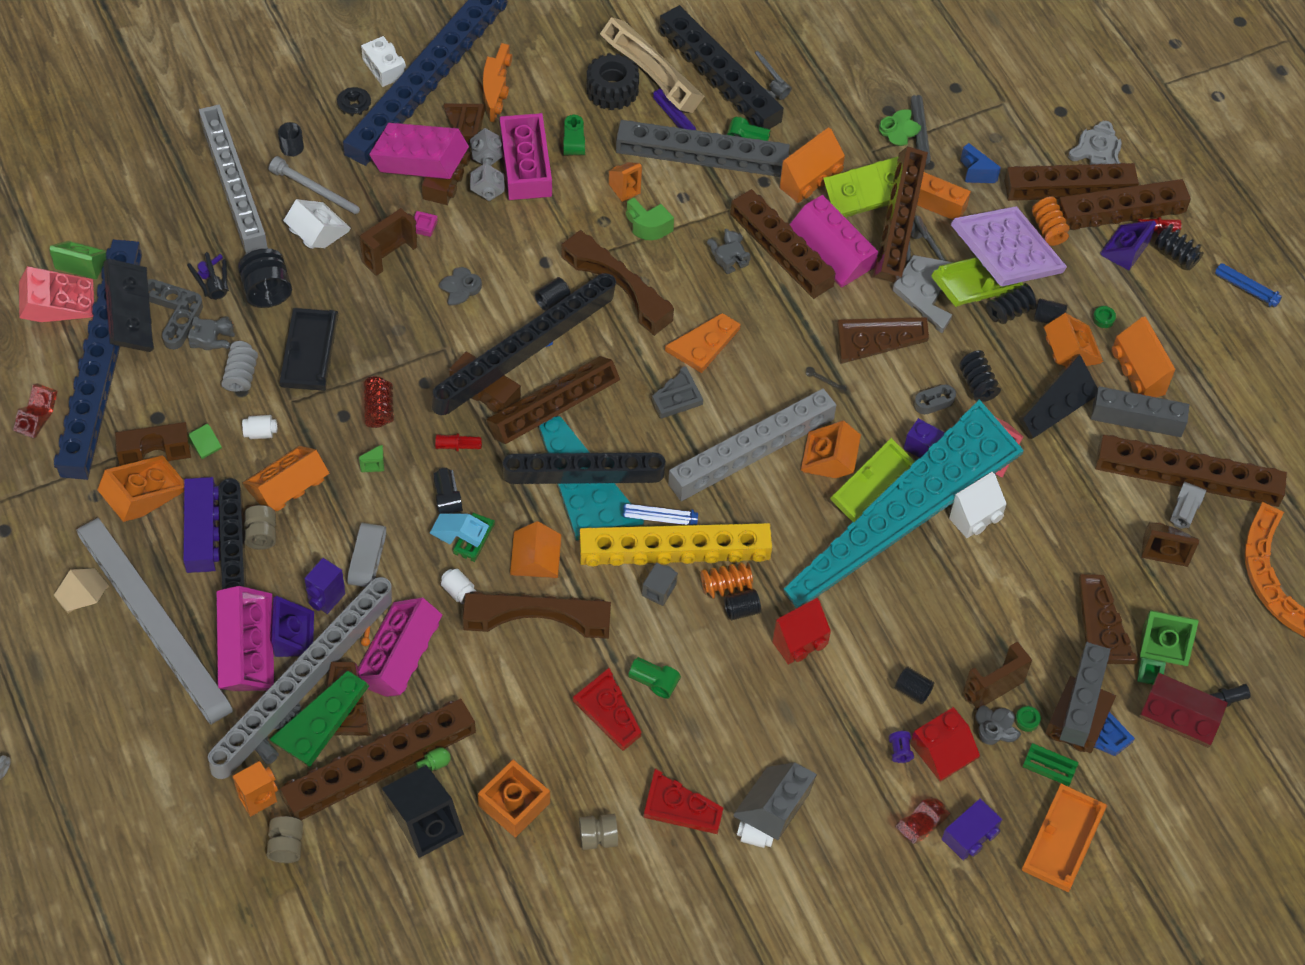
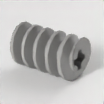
M235 341L230 346L227 365L221 383L222 387L226 390L237 392L247 391L251 388L250 382L253 380L252 375L255 372L254 367L257 364L258 353L247 342Z

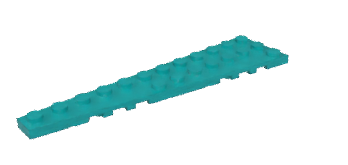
M979 399L952 428H949L944 433V436L937 443H934L921 458L917 459L910 469L905 471L855 522H852L847 527V530L840 537L836 538L822 554H819L809 566L784 588L785 595L796 608L817 598L951 505L957 493L989 473H997L1023 455L1024 450Z

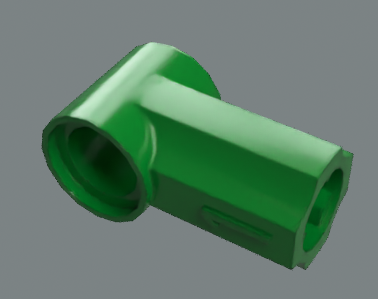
M734 117L730 122L726 135L769 141L771 130L750 125L745 118Z
M640 657L634 660L628 673L629 678L650 687L653 693L665 699L670 698L681 679L680 673L669 666H662L661 668Z

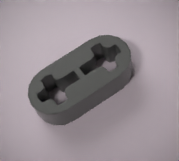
M940 385L922 391L915 397L914 408L918 413L924 415L948 408L954 403L956 391L950 385Z

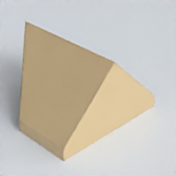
M95 568L74 569L68 572L55 592L54 597L69 614L75 609L98 603L109 585Z

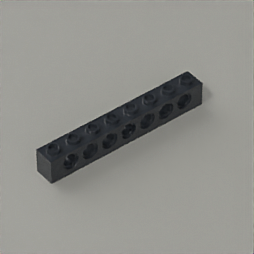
M680 5L660 15V33L667 37L673 46L679 49L686 59L692 62L698 68V71L705 75L711 84L718 88L724 97L736 106L739 113L744 114L750 120L752 125L771 129L782 122L784 108Z

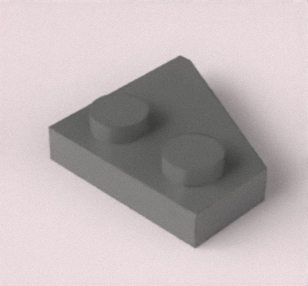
M684 366L674 379L671 378L665 383L664 388L659 389L652 396V402L662 419L703 405V398L690 372Z

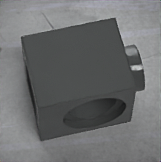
M656 562L643 583L642 596L664 606L677 585L678 573L670 566L661 565Z

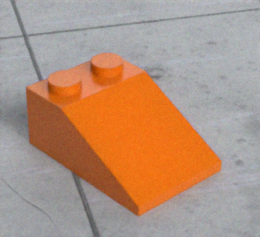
M161 455L106 469L99 484L98 492L120 519L126 522L147 515L183 493L185 481L166 458Z

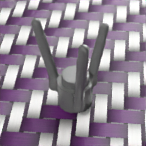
M755 51L757 57L775 78L770 84L771 91L765 90L774 99L776 97L780 100L785 99L791 92L792 87L776 73L759 51Z
M915 216L911 237L914 239L922 237L927 239L937 257L945 261L928 233L922 218ZM910 241L906 256L907 263L911 260Z

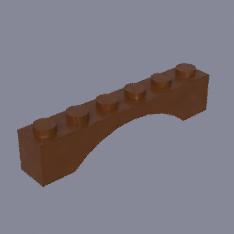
M579 230L561 244V258L574 269L598 275L603 273L613 275L616 279V284L628 294L634 303L638 315V323L655 336L673 322V305L668 300L660 297L654 288L647 286L637 274L629 271L623 262L617 261L606 248L598 245L592 236L586 235L582 230Z
M481 592L465 593L463 628L465 631L488 632L498 625L512 620L544 618L563 623L586 638L609 639L611 602L602 599L590 601L579 598L557 599L553 596L539 598L530 595L509 596L503 593L497 595H487Z

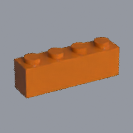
M924 172L917 205L954 220V218L963 216L968 206L971 191Z

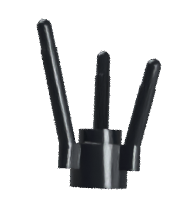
M206 252V262L211 276L207 279L206 285L192 264L188 263L187 266L203 289L205 297L209 296L213 300L221 299L229 291L227 285V260H222V279H220V277L215 275L210 255Z

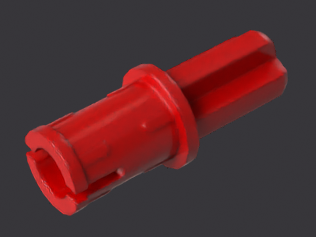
M1161 217L1137 220V223L1154 220L1156 222L1154 232H1157V234H1160L1170 224L1174 225L1172 232H1175L1177 229L1181 230L1182 227L1181 220H1161Z
M457 433V435L436 434L435 446L436 449H453L459 452V449H481L482 438L460 436V433Z

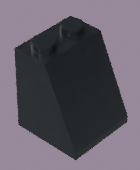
M427 765L382 788L390 811L418 858L464 835L451 796Z

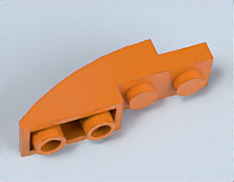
M501 43L496 58L487 56L483 72L484 105L490 122H495L497 114H501L503 109L502 101L507 99L509 87L506 86L507 66L510 67L512 63V54H510V45Z

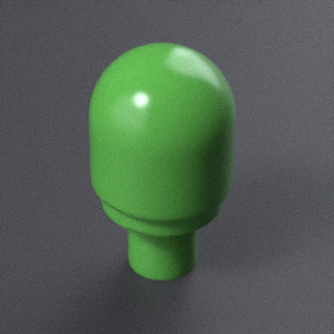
M442 747L431 750L424 755L425 759L416 762V767L419 769L427 765L431 771H436L449 764L451 759L450 753Z

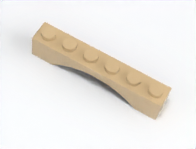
M613 17L610 18L600 35L614 48L629 57L648 73L661 87L665 96L679 110L693 113L705 96L625 21Z

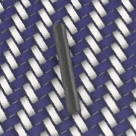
M913 95L911 97L913 121L921 126L920 132L915 135L917 149L928 152L927 165L930 163L931 156L923 98L921 95Z

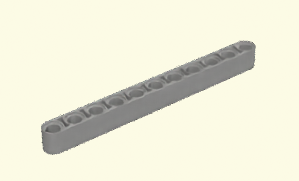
M96 518L76 529L87 550L208 723L212 725L232 713V707L222 691L218 688L215 681L101 520Z
M379 577L372 580L211 749L208 754L211 774L215 778L225 779L229 777L330 670L331 662H337L362 636L366 629L392 603V586L388 579ZM220 761H224L223 764H216Z

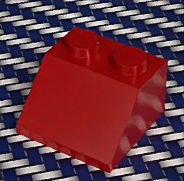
M815 598L776 619L772 643L788 665L794 661H802L809 653L814 650L820 651L829 643L831 630L819 599Z
M954 707L916 729L910 743L940 782L980 757L969 725Z

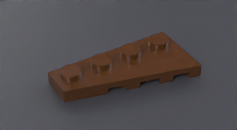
M927 317L841 319L837 322L841 364L924 343L929 339Z
M1080 574L1079 587L1085 643L1088 642L1111 649L1107 664H1136L1138 661L1137 656L1132 651L1131 641L1128 634L1124 631L1121 616L1116 611L1114 599L1105 576Z

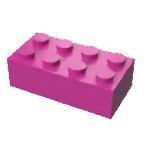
M543 114L501 116L500 136L509 200L552 197V177Z
M388 123L369 155L380 172L450 179L469 146L458 128Z

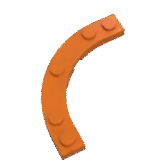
M1262 502L1246 538L1245 564L1247 573L1257 596L1272 615L1292 631L1305 637V608L1298 604L1291 596L1287 597L1283 592L1275 571L1270 564L1272 538L1284 512Z

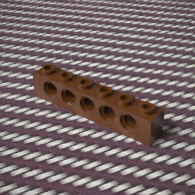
M907 146L899 153L873 276L875 278L893 283L902 278L928 155L926 151Z
M1135 163L1007 167L1004 179L1008 201L1042 200L1046 197L1059 199L1065 196L1139 185Z
M1183 179L1060 197L1058 205L1060 206V211L1063 212V217L1066 219V224L1069 225V230H1078L1092 226L1098 227L1112 223L1137 221L1138 219L1157 218L1172 214L1179 215L1187 211L1191 198Z
M751 189L731 201L730 215L813 299L834 287L836 273L832 266L827 265L821 259L818 252L813 251L807 245L804 238L799 237L793 231L791 225L787 222L785 223L779 217L777 211L771 209L765 203L761 195H757Z
M599 356L487 418V424L494 440L507 444L620 381V377L613 360Z

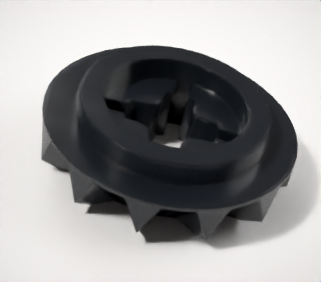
M347 88L337 97L338 108L344 114L350 113L352 117L355 113L362 115V112L368 111L371 105L370 94L362 88ZM358 100V104L354 103L351 105L350 101L355 102Z

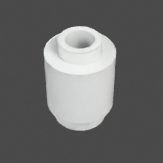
M271 415L249 416L248 419H243L244 438H273V433H277V420L272 419Z
M450 569L443 574L441 586L456 602L464 604L465 593L472 594L476 592L474 584L459 569Z
M743 821L740 822L737 836H741V842L762 848L772 846V837Z

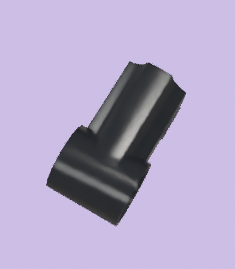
M448 468L439 469L433 473L437 492L438 513L462 512L460 491H457L453 470Z

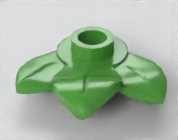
M899 110L893 116L883 118L880 122L879 130L883 136L889 138L892 144L904 146L908 144V137H913L920 132L921 126L917 122L910 120L911 110Z

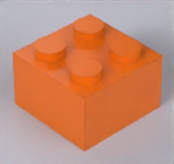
M512 760L478 793V806L515 838L550 804V790L515 760Z

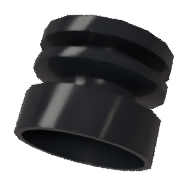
M270 248L258 249L244 255L239 261L238 271L249 304L258 308H269L277 306L289 298L293 289L283 255L279 251Z

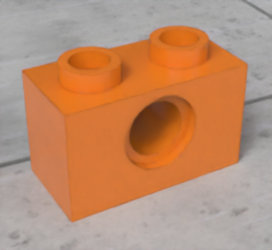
M260 761L233 775L238 798L250 817L277 802L275 792L278 791V788L274 782L276 779L269 767L264 768Z

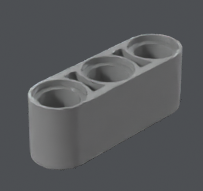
M361 523L348 572V585L367 587L376 578L386 537V526Z

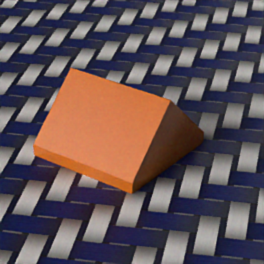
M538 521L514 531L510 575L558 578L561 534Z

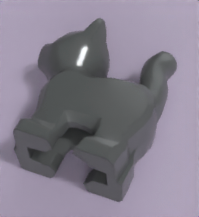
M725 229L723 239L725 245L718 247L713 239H708L707 244L711 247L716 262L723 267L726 274H730L736 270L733 267L735 262L738 263L740 268L748 266L751 255L744 250L741 244L743 240L741 233Z
M194 316L192 326H195V329H190L188 334L190 348H202L204 350L230 348L228 341L217 340L218 334L235 337L233 332L234 324L227 316L216 321L200 319L198 316Z

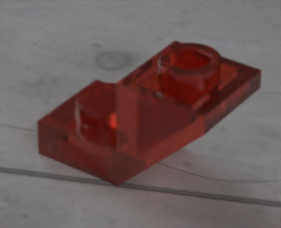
M38 383L33 384L28 406L18 409L13 431L33 439L36 438L53 412L58 391Z
M930 797L922 800L910 816L901 819L895 827L915 844L924 840L950 813L945 809V805L940 800Z

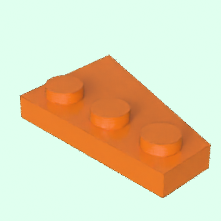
M722 313L665 346V351L702 373L740 330L741 324Z

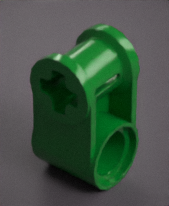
M569 115L564 121V156L585 155L583 119L579 115Z

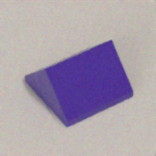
M1153 220L1120 225L1100 254L1102 257L1130 271L1150 243L1156 222Z
M275 596L273 597L272 617L275 657H299L313 643L314 611Z

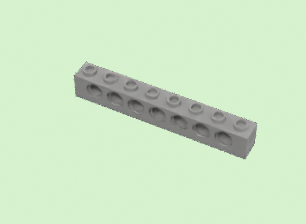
M220 104L199 109L202 128L245 254L258 249H266L265 232Z
M821 389L670 469L668 485L679 500L683 501L803 437L808 432L834 420L836 403L824 389Z

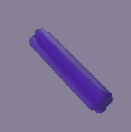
M662 89L654 91L653 98L679 128L696 130V127L684 113L665 96Z

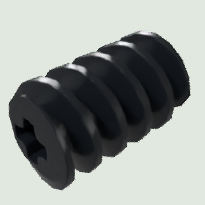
M1170 224L1157 237L1155 245L1158 244V249H1165V254H1172V259H1179L1180 265L1186 264V269L1191 270L1204 254V252H1200L1202 245L1198 244L1193 247L1195 240L1191 239L1186 242L1188 235L1184 234L1182 237H1179L1181 230L1177 229L1175 232H1172L1174 225Z
M1026 283L986 303L989 317L994 322L999 320L1002 324H1006L1007 319L1011 321L1014 320L1015 316L1020 317L1022 312L1028 313L1029 308L1034 310L1037 307L1034 292Z
M977 350L967 354L960 361L959 368L963 372L962 374L971 393H973L974 399L986 402L998 396L1001 388L997 387L999 383L994 379L995 375L991 372V366L987 365L988 360L984 358V352Z

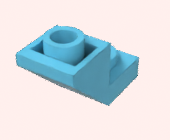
M439 514L430 534L450 545L455 537L458 536L478 547L489 525L470 514Z

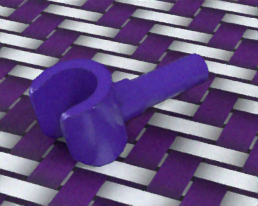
M219 254L212 259V265L214 266L222 260L223 256ZM205 261L198 264V274L202 279H207L210 277L207 263Z

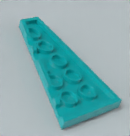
M561 416L554 417L538 426L547 453H590ZM615 483L557 484L576 541L580 540V528L635 527L644 524V520L623 517L624 504L631 503Z

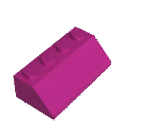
M823 195L807 203L790 223L793 231L799 237H803L807 245L813 251L818 252L821 259L827 265L832 266L836 273L835 282L841 288L875 268L878 251Z
M242 586L217 591L216 604L218 688L230 691H268L274 684L272 593Z
M424 598L393 602L358 667L360 679L368 683V690L385 697L401 695L406 690L407 682L412 673L417 669L418 661L422 653L428 648V642L432 634L437 630L443 615Z

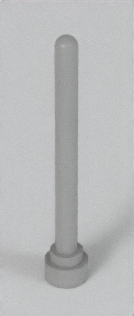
M279 156L272 159L269 165L270 172L275 175H286L353 214L359 213L360 208L357 205L289 168L286 160Z

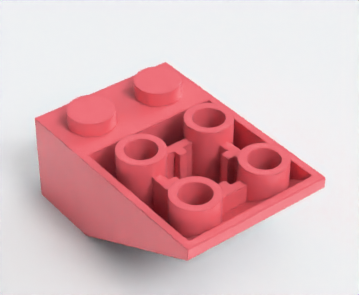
M27 266L19 281V318L37 322L91 318L94 316L92 312L94 303L93 279Z

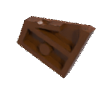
M444 103V109L451 127L458 128L465 141L470 142V139L481 131L485 113L484 104Z

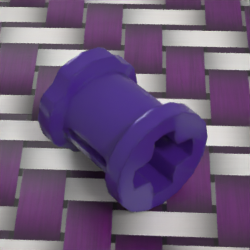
M897 731L890 734L888 738L889 742L892 743L894 753L892 761L906 763L914 759V753L911 751L909 743L911 734L907 731Z

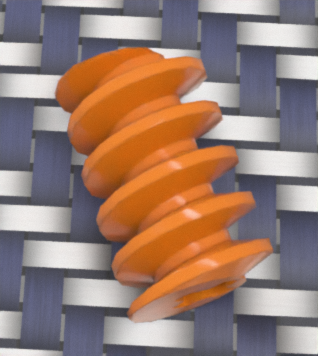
M1046 197L1032 207V214L1048 245H1059L1069 238L1067 233L1070 229L1069 225L1066 224V219L1063 217V212L1060 211V206L1057 204L1055 197Z
M740 562L737 565V569L735 565L730 564L728 571L724 566H720L718 572L715 568H711L709 574L703 569L701 570L702 588L704 594L709 593L712 599L715 598L716 591H719L721 597H724L725 589H728L730 594L734 593L735 587H737L739 592H742L745 585L748 590H751L753 587L751 567L748 562L746 566Z

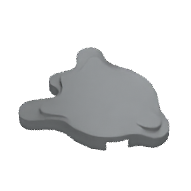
M1101 121L1093 129L1088 131L1085 129L1082 132L1078 146L1069 151L1068 158L1072 161L1088 158L1090 165L1119 164L1118 155L1122 144L1121 139L1118 140L1115 136V131L1109 121Z

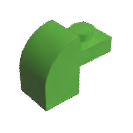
M635 198L627 201L626 216L633 223L632 233L635 236L644 240H657L673 232L674 217L662 204L646 211Z

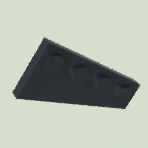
M1080 354L1075 355L1070 360V364L1060 371L1055 381L1045 388V392L1040 398L1036 399L1019 418L1029 439L1035 438L1095 398L1098 388Z

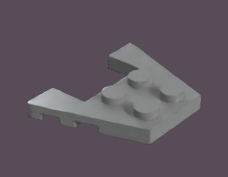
M913 255L903 270L902 278L895 282L893 291L909 306L919 310L922 313V317H927V322L931 321L936 326V330L943 333L951 321L952 314L934 306L942 290L931 275L939 266L953 262Z

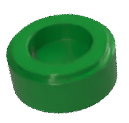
M1108 306L1096 308L1093 314V322L1100 328H1110L1116 319L1115 311Z
M1031 706L1021 707L1015 716L1017 727L1025 732L1036 730L1041 721L1039 711Z

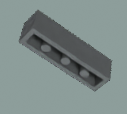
M1099 386L1093 401L1091 420L1182 437L1188 422L1189 404Z
M1086 642L1059 740L1084 747L1090 733L1111 649Z

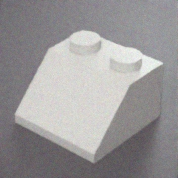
M296 199L283 220L289 226V230L299 235L303 239V243L312 249L315 247L326 248L351 229L327 205L316 201Z
M993 472L955 495L949 519L966 538L973 534H980L986 526L991 523L996 524L1004 517L1006 501Z

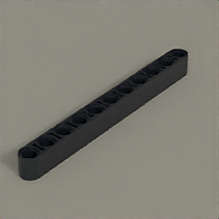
M607 273L598 275L438 384L432 393L431 407L433 412L438 415L449 414L611 302L616 286L615 277Z

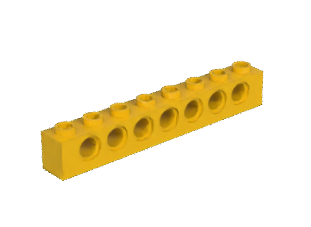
M770 523L580 528L581 565L592 567L601 564L620 566L622 564L645 565L656 562L663 565L674 562H682L684 564L694 562L716 563L718 561L737 563L747 560L762 562L770 560L772 552ZM701 544L703 545V547H697L695 545ZM672 545H678V546H680V547L675 548V547H672ZM625 546H630V547H632V548H631V549H626V548H624V547H625Z

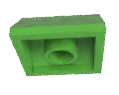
M72 241L50 245V253L55 269L97 280L104 266L103 262L106 261L107 250Z
M1150 610L1143 624L1140 657L1188 666L1199 620Z

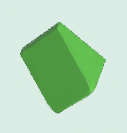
M205 424L188 434L190 444L201 459L222 449L209 424Z
M383 445L359 457L361 472L384 471Z

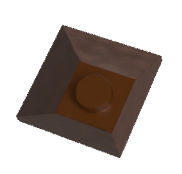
M1149 522L1144 533L1141 558L1188 567L1199 544V539L1172 526Z

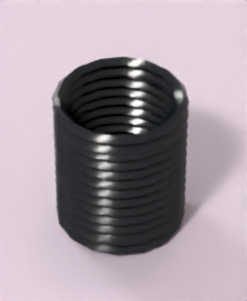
M294 122L282 124L278 129L281 152L290 157L301 154L304 149L301 127Z
M557 277L536 290L535 299L544 311H547L569 296L571 291L567 283L562 278Z
M1039 298L1034 321L1049 324L1066 313L1068 305Z
M755 589L725 595L724 597L726 613L731 621L761 613V603Z
M907 666L900 674L894 688L921 705L928 698L935 683Z

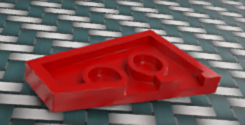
M610 668L573 696V702L622 751L641 737V730L630 708L627 706Z
M655 769L643 818L718 835L723 807L699 793H693L683 787V784L680 782L672 781L665 777L661 771Z

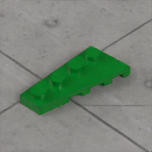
M347 671L269 740L310 767L369 687L368 683Z

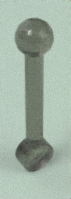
M813 367L806 368L807 376H814L839 389V392L842 394L847 392V386L839 385L816 373Z

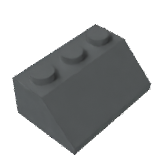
M795 762L767 767L735 811L734 817L779 840L809 796L817 774Z

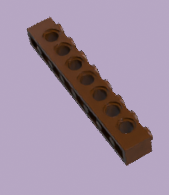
M1102 435L1095 470L1182 487L1185 481L1205 489L1208 493L1257 503L1264 502L1276 507L1280 506L1285 496L1287 472L1276 468H1266L1252 463H1241L1231 459L1211 457L1207 454L1187 452L1183 449H1172L1162 445L1142 443L1138 440L1118 438L1114 435Z
M461 698L456 701H449L442 708L434 712H427L420 719L412 723H405L390 734L380 735L374 742L366 746H358L352 753L344 757L334 758L328 765L322 768L310 770L304 777L288 781L280 788L282 799L291 816L303 820L425 759L424 755L427 752L439 747L446 748L476 733L475 721ZM444 722H448L451 724L447 727L440 726V724ZM422 733L428 734V736L425 738L417 737L419 734ZM400 744L406 745L404 749L395 748ZM375 756H383V757H384L383 759H381V760H379V761L373 760V758H374ZM353 767H360V768H361V769H360L359 771H357V772H351V771H350V769L353 768ZM331 778L338 779L336 783L331 784L327 782ZM307 790H315L311 795L304 794Z

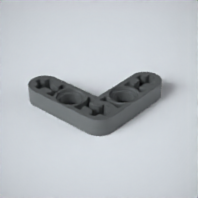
M149 279L148 291H151L149 293V302L175 310L162 333L164 345L168 349H178L184 344L190 329L193 327L192 321L194 316L199 317L203 309L202 298L196 292ZM169 294L178 295L175 300L166 299ZM181 317L189 319L185 324L177 323V320Z

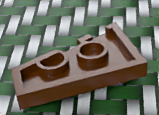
M331 662L327 688L347 671L360 678L357 664L355 662ZM364 696L360 698L334 735L371 736Z

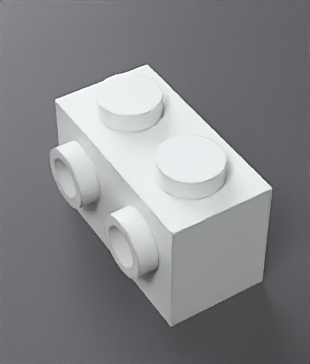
M384 36L361 45L363 61L382 87L396 82L404 73V68H406L404 59L396 54L393 44L391 42L388 43Z

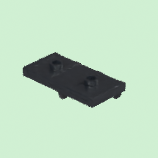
M107 259L103 263L110 344L151 352L154 350L147 267Z
M293 308L280 377V387L326 390L339 316L338 311Z

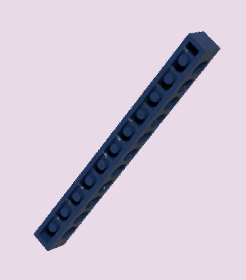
M468 0L343 141L344 155L366 166L372 160L369 154L387 124H403L407 118L412 117L415 109L424 103L431 91L437 88L440 80L449 74L454 64L459 63L462 55L471 49L474 41L481 37L488 25L492 24L496 16L505 10L507 0Z
M113 239L111 248L107 249L106 260L112 259L140 266L142 259L140 243L137 241ZM104 266L102 268V284H98L97 287L98 300L93 303V320H90L88 323L89 336L83 343L84 356L79 359V375L74 379V395H71L69 398V415H65L64 418L65 431L59 438L60 451L54 458V467L57 468L60 478L89 479L119 355L120 346L110 344Z

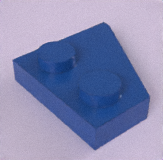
M1109 712L1094 748L1116 756L1132 744L1135 738Z

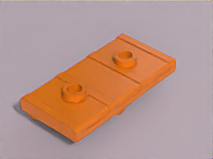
M1060 784L1022 871L1069 892L1107 804Z

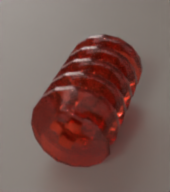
M368 377L364 381L365 424L367 427L379 428L394 420V415L392 414L394 412L392 407L393 384L381 377Z

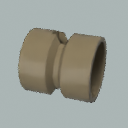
M263 505L252 506L246 509L244 513V524L247 528L244 530L245 545L257 550L273 547L276 543V530L274 528L276 526L275 510Z
M615 814L601 815L598 820L594 816L579 817L582 850L596 849L598 844H601L603 848L618 847Z
M287 816L271 819L268 834L271 839L268 841L266 855L268 859L279 863H292L300 859L302 844L299 840H301L303 834V822L301 820Z

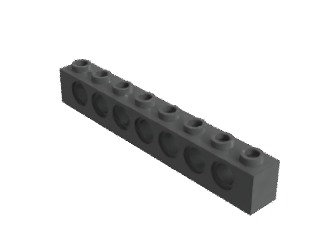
M626 120L620 121L616 141V153L777 177H781L783 160L788 157L790 144Z

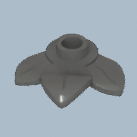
M459 267L453 270V276L445 277L438 286L443 291L450 293L448 305H457L465 302L469 296L478 294L482 288V280L478 275L471 274L469 269Z
M985 705L978 709L975 719L980 725L978 733L982 742L993 745L1000 740L1014 742L1020 737L1021 733L1019 730L1012 727L1015 716L1011 710L999 708L993 712Z

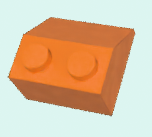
M1064 313L1044 326L1047 334L1046 340L1053 349V358L1058 365L1067 367L1071 362L1070 360L1077 354L1081 355L1086 366L1097 365L1103 362L1089 325Z
M844 420L808 432L801 471L831 478H839L854 473L861 434Z

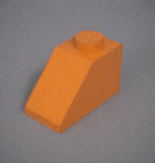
M627 162L609 171V186L622 202L641 193L642 165L640 163Z

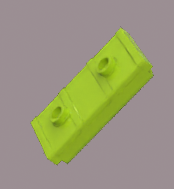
M898 156L824 177L830 203L845 218L887 206L889 204Z
M977 257L941 265L931 275L955 307L1000 296L1011 289H1016L1017 286L1023 285L1020 282L1000 286Z
M890 438L830 499L852 522H855L905 471L910 469L915 461Z

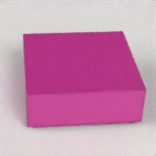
M416 211L414 216L416 220V234L431 237L437 224L438 216Z

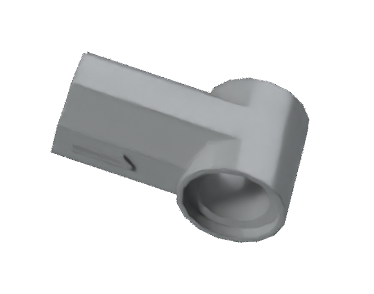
M1184 481L1177 498L1178 503L1170 519L1174 526L1181 529L1190 527L1195 512L1199 509L1206 493L1205 489Z

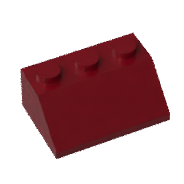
M1158 673L1139 718L1209 748L1220 726L1228 702Z

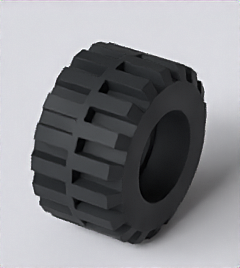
M608 53L607 56L600 55L598 59H593L592 64L588 65L586 92L590 101H593V104L596 106L601 105V108H610V110H614V108L623 109V106H630L631 102L636 100V96L639 93V69L635 62L629 60V57H622L617 53L616 55Z

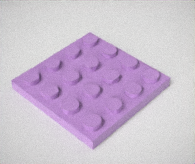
M1017 206L954 218L951 223L957 234L964 240L1000 286L1061 274L1067 268Z

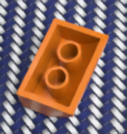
M828 127L783 160L780 189L797 203L804 198H809L817 188L825 186L824 177L840 174L844 169L845 155L831 128Z
M1146 316L1141 317L1116 336L1112 353L1115 359H1118L1122 372L1131 382L1134 393L1160 397L1166 395L1176 369Z
M298 446L242 484L260 505L271 507L276 512L286 506L285 503L290 499L301 497L305 493V489L311 485L317 486L322 483L324 477L330 473L316 449Z

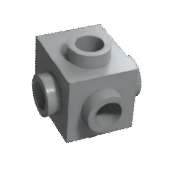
M484 128L470 139L472 157L476 162L481 164L487 163L491 166L503 157L501 138L490 130Z
M484 163L471 172L470 190L488 201L504 192V174L499 170Z

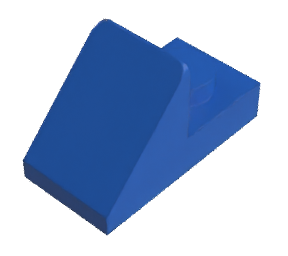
M970 143L965 145L960 159L964 166L968 168L965 182L996 183L1001 167Z

